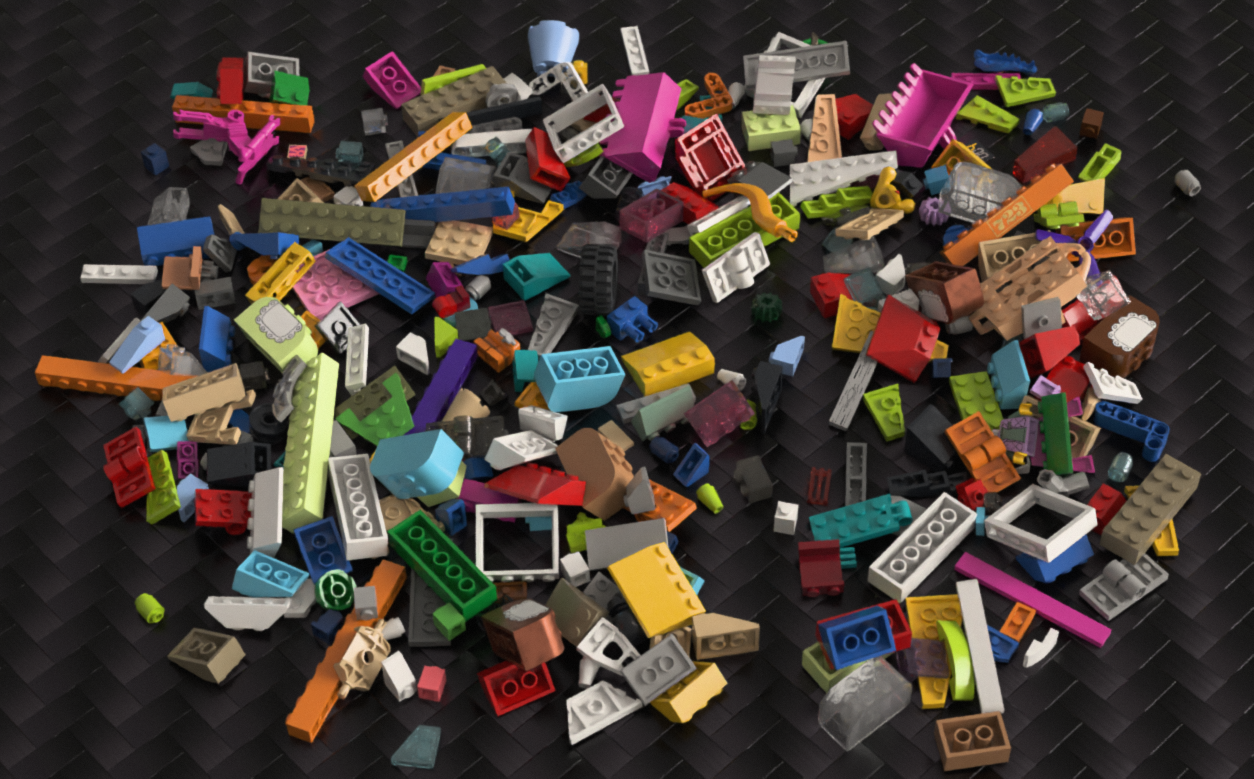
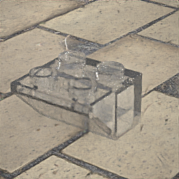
M169 187L154 199L147 226L186 220L190 206L187 188Z

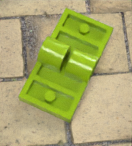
M1076 201L1058 203V210L1056 204H1047L1038 209V214H1034V221L1049 229L1061 228L1062 224L1074 227L1079 226V222H1084V214L1078 213Z

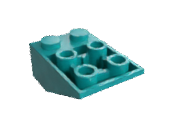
M550 253L521 255L503 263L505 281L524 301L570 277V274Z

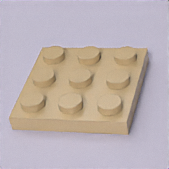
M455 220L439 222L425 251V258L462 264L480 255H484L493 235V227Z

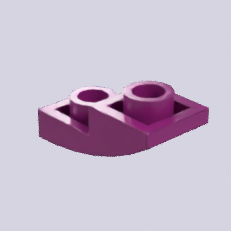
M177 441L178 479H185L189 474L198 478L197 442Z

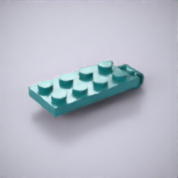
M887 494L811 516L809 520L815 541L839 539L841 548L897 532L900 526H907L913 521L908 502L902 500L892 504L891 495Z

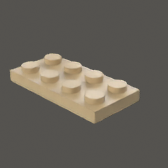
M871 208L835 229L836 236L843 237L844 239L859 238L860 240H869L871 236L879 234L881 230L897 223L898 220L904 217L903 210Z

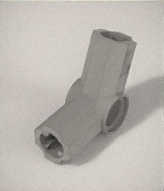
M1044 469L1039 472L1037 478L1038 483L1044 489L1067 498L1070 494L1089 489L1087 476L1084 472L1062 478L1057 476L1052 470Z

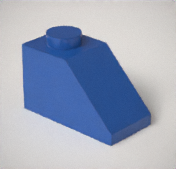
M450 499L435 509L436 520L444 524L445 530L451 536L467 526L465 503L462 499Z

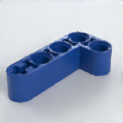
M1106 401L1098 402L1095 407L1093 422L1097 426L1144 443L1142 456L1145 460L1153 462L1159 459L1166 445L1170 430L1167 424Z

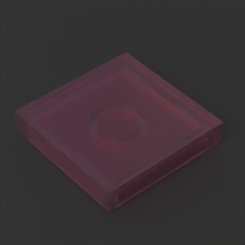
M525 300L488 307L495 333L501 328H504L512 336L533 332Z

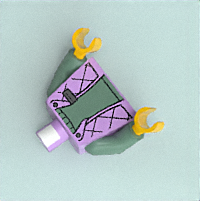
M1021 403L1017 412L1010 415L1008 419L1002 420L1000 422V429L992 430L994 436L997 435L1004 443L1008 458L1020 465H1025L1023 463L1025 456L1035 457L1039 420L1029 417L1032 416V412H1030L1032 404Z

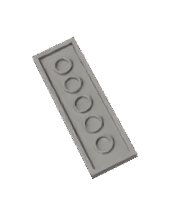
M847 41L743 56L746 89L755 88L760 55L796 57L793 82L850 74Z

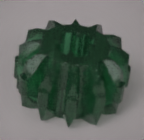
M764 292L761 295L756 294V297L751 301L752 315H754L756 320L761 319L762 323L765 320L769 322L772 319L777 320L782 313L781 299H779L778 295H772L771 292L769 294Z

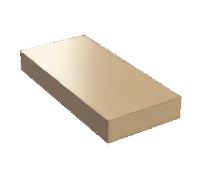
M612 420L598 428L601 435L620 446L623 451L634 446V442Z

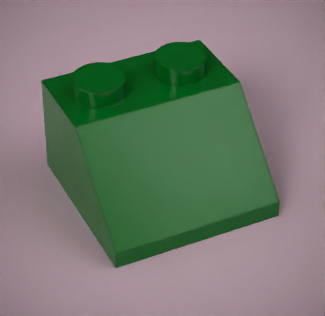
M274 70L269 103L307 106L309 96L308 78Z

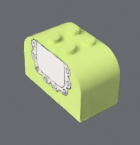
M274 297L260 298L234 319L246 338L281 373H283L295 355H298L305 363L311 358L316 357L318 347L310 335L312 333L311 330L305 325L306 322L299 315L296 316L288 304L284 306Z

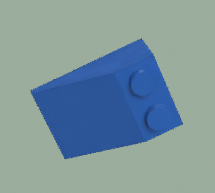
M279 232L232 234L233 239L262 255L270 256V259L278 260L294 242L299 244V235Z
M332 516L294 529L296 542L314 585L324 573L331 570H342L345 574L353 572L349 560H346L344 546Z

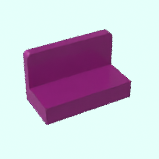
M433 262L426 277L432 291L435 292L436 298L454 292L455 287L462 285L456 273L451 272L450 269L452 267L449 262Z

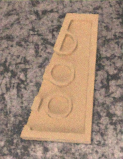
M835 94L817 95L807 162L842 158Z

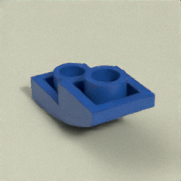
M575 181L566 184L564 191L551 194L550 201L563 204L565 209L579 202L588 194L579 189L582 182Z

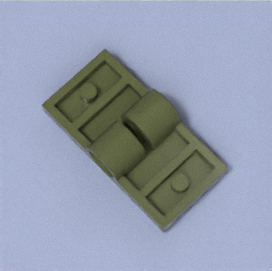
M393 366L334 409V415L338 417L350 408L358 420L362 421L392 398V395L382 383L394 373H397L401 379L406 401L416 394L396 366ZM342 425L352 440L358 436L357 433Z

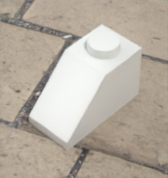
M410 332L396 346L398 359L428 375L430 370L426 342L421 336H416Z
M399 651L381 662L385 685L399 702L411 697L417 691L415 678Z

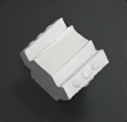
M759 56L753 113L789 115L796 57Z

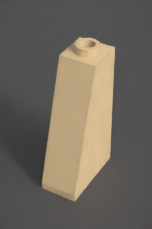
M892 93L879 94L861 134L860 139L869 151L882 150L884 147L881 140L876 136L877 131L873 127L872 122L878 120L883 125L884 122L878 114L881 110H884L888 115L890 114L885 103L890 101L894 106L896 105L891 96Z

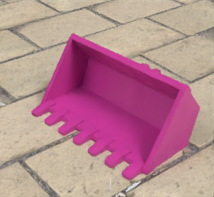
M913 63L910 69L915 77L913 78L909 73H905L904 78L909 86L907 87L903 82H899L898 88L903 95L900 96L894 91L891 96L896 105L894 106L890 101H887L885 106L890 114L888 115L884 110H881L878 115L884 122L883 125L878 120H874L872 125L877 131L876 136L881 140L887 151H896L897 165L923 167L938 143L945 149L952 139L956 140L950 125L971 91L973 84L920 69Z
M664 72L637 76L631 75L627 76V79L616 81V86L624 87V89L614 91L612 96L613 98H621L620 102H614L625 127L599 142L608 146L603 148L604 152L598 156L611 160L649 183L654 182L657 178L669 138L682 136L684 134L683 127H686V120L682 118L674 119L682 88Z

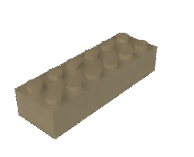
M491 66L402 103L403 120L418 138L419 131H428L439 123L440 118H445L452 112L467 113L488 108L485 99L490 91V87L494 84L506 83V81Z
M1165 454L1103 529L1099 545L1135 565L1197 489L1201 473Z

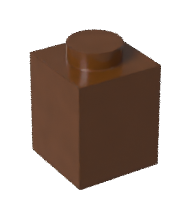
M1086 108L1079 135L1097 139L1104 112Z

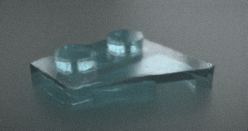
M419 725L392 756V764L433 769L441 728Z

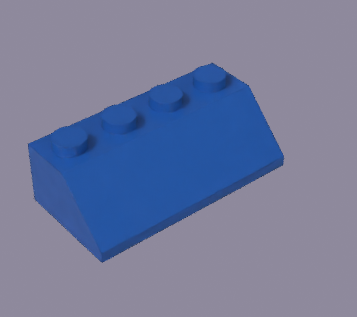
M210 216L137 227L144 266L164 265L165 257H189V254H193V246L201 247L202 259L210 258L203 251L206 237L215 235Z

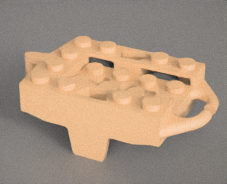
M1051 236L1042 240L1034 248L1026 251L1015 261L980 283L984 304L982 308L976 310L969 317L970 322L980 335L995 329L1008 341L1022 334V305L1059 297L1062 307L1087 287L1085 280L1091 264L1089 253L1080 244L1056 243ZM1073 251H1077L1083 258L1082 264L1076 268L1066 258L1067 254ZM1061 310V322L1064 324L1065 319ZM986 317L988 320L982 325L979 320Z

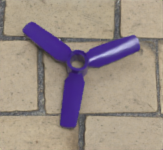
M1109 210L1103 211L1078 240L1054 232L1036 230L1035 238L1038 241L1051 236L1056 243L1081 244L1091 257V264L1086 277L1090 290L1103 283L1096 260L1090 251L1113 219ZM1077 251L1071 252L1075 257H1079V264L1081 265L1083 262L1081 255Z

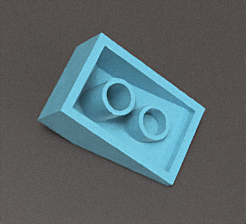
M254 550L236 569L232 589L249 597H292L307 580L309 573Z

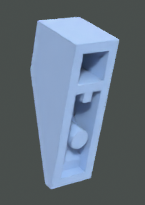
M147 316L132 329L110 360V365L122 374L125 373L165 340L162 325Z

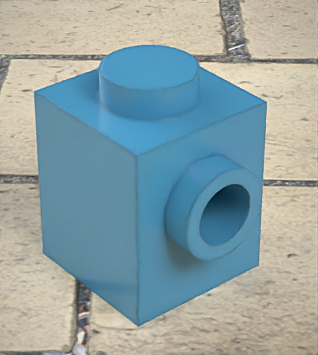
M946 165L925 171L926 178L923 181L925 188L930 189L931 195L951 190L952 186Z

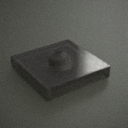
M869 206L845 207L836 213L823 217V223L841 225L869 214L870 209Z

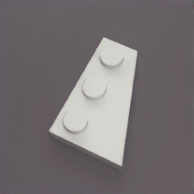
M1090 362L1083 366L1098 398L1135 404L1142 400L1134 383L1119 376L1114 378L1108 374L1107 370L1102 368L1097 370L1093 368L1094 365Z

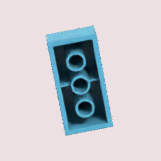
M611 346L541 354L534 372V379L548 408L553 412L603 406L617 395L625 377V373Z
M442 429L381 439L371 461L370 471L398 499L433 495L444 491L453 482L464 452Z

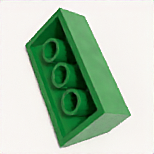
M1066 392L1042 396L1041 402H1038V413H1043V421L1039 422L1040 433L1045 435V441H1041L1042 453H1046L1047 461H1043V468L1052 470L1057 476L1073 475Z

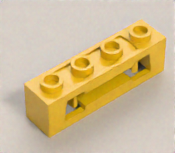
M294 242L245 296L253 304L260 298L273 297L275 292V298L280 301L311 268L316 260L310 251ZM300 264H303L304 266L301 268V270L298 273H296L295 270L299 269L298 266Z

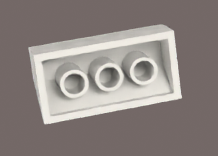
M533 430L494 438L485 460L491 463L490 465L493 468L501 470L558 454L555 449L558 445Z
M281 467L256 473L253 481H249V492L252 493V499H249L248 511H251V518H248L247 529L251 530V534L247 538V549H250V554L256 550L274 558L281 545L283 468Z

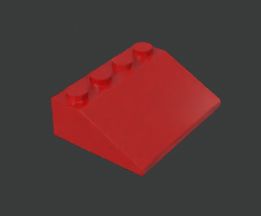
M526 462V465H517L486 482L484 487L537 504L582 506L586 481L579 480L577 475L567 474L565 476L563 471L553 470L552 472L550 467L540 466L538 468V464Z

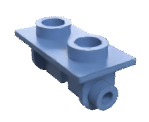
M664 176L659 177L651 183H641L637 188L642 194L641 201L646 202L657 198L656 191L659 197H661L660 190L670 185L671 176L667 178Z

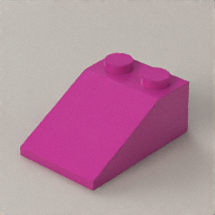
M393 51L365 68L363 74L365 81L373 91L396 110L401 107L402 103L410 101L421 94L420 85Z

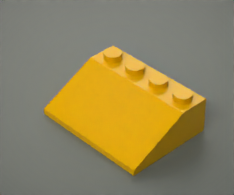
M691 332L621 356L622 361L644 397L684 385L714 373L715 358L708 347Z
M665 542L649 546L607 567L648 638L692 625V616L706 612Z

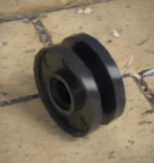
M264 403L256 406L249 416V431L252 438L258 443L271 445L283 442L288 437L290 414L282 422H279L273 414L272 404L274 403Z

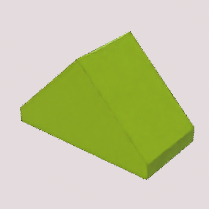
M435 317L436 358H440L447 352L448 347L454 343L455 339H458V331L441 318Z

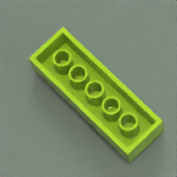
M778 192L769 199L773 214L785 221L787 227L792 230L799 229L800 213ZM750 206L689 237V253L705 268L754 232L760 234L764 246L782 238V236L777 238L760 228L752 218Z

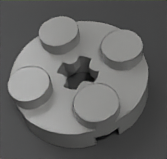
M508 83L492 85L485 99L488 108L521 101L520 94L515 85Z

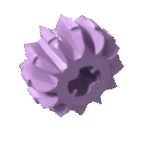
M936 196L934 199L928 197L927 200H923L919 208L921 221H925L926 225L932 224L933 227L935 224L941 226L942 223H946L950 215L948 202H944L943 198L937 199Z

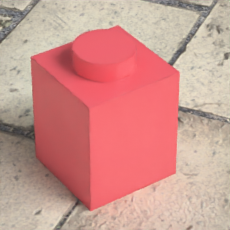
M424 666L417 686L419 698L440 702L446 684L445 669L437 666Z

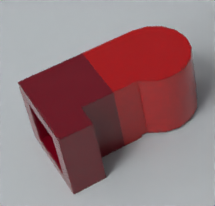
M462 285L455 287V291L437 297L432 303L433 308L441 318H447L454 315L455 312H462L471 308L469 294Z

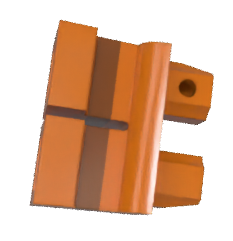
M490 330L485 338L481 339L479 337L474 340V344L477 345L478 356L499 373L512 363L514 350H520V343L515 340L516 344L514 346L511 343H503L501 341L503 337L499 335V331L495 333L493 330Z

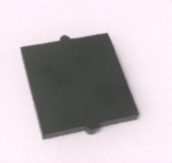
M487 308L455 312V329L458 330L459 340L472 341L479 337L483 339L491 330L490 325L492 321L489 320Z

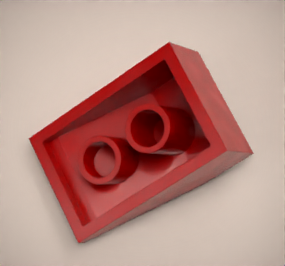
M856 94L835 99L839 134L848 140L865 127L873 108V104Z
M828 272L811 277L810 293L823 318L837 315L840 294L847 296L850 300L861 303L865 307L876 304L862 275Z
M1065 356L1052 368L1046 379L1057 386L1060 385V393L1066 392L1067 403L1076 397H1080L1081 402L1085 397L1087 389L1089 387L1093 388L1084 370L1083 366L1085 364L1076 361L1070 356Z

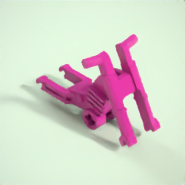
M179 110V114L173 112V118L176 121L204 123L203 130L179 128V132L173 130L174 138L198 140L213 138L218 142H228L229 151L238 156L240 162L244 161L238 168L235 181L237 184H242L247 171L252 169L268 153V150L273 145L279 143V136L273 138L272 132L280 125V118L274 120V115L269 117V122L251 139L248 136L244 123V113L239 110L229 111L226 118L213 117L211 114L183 110Z

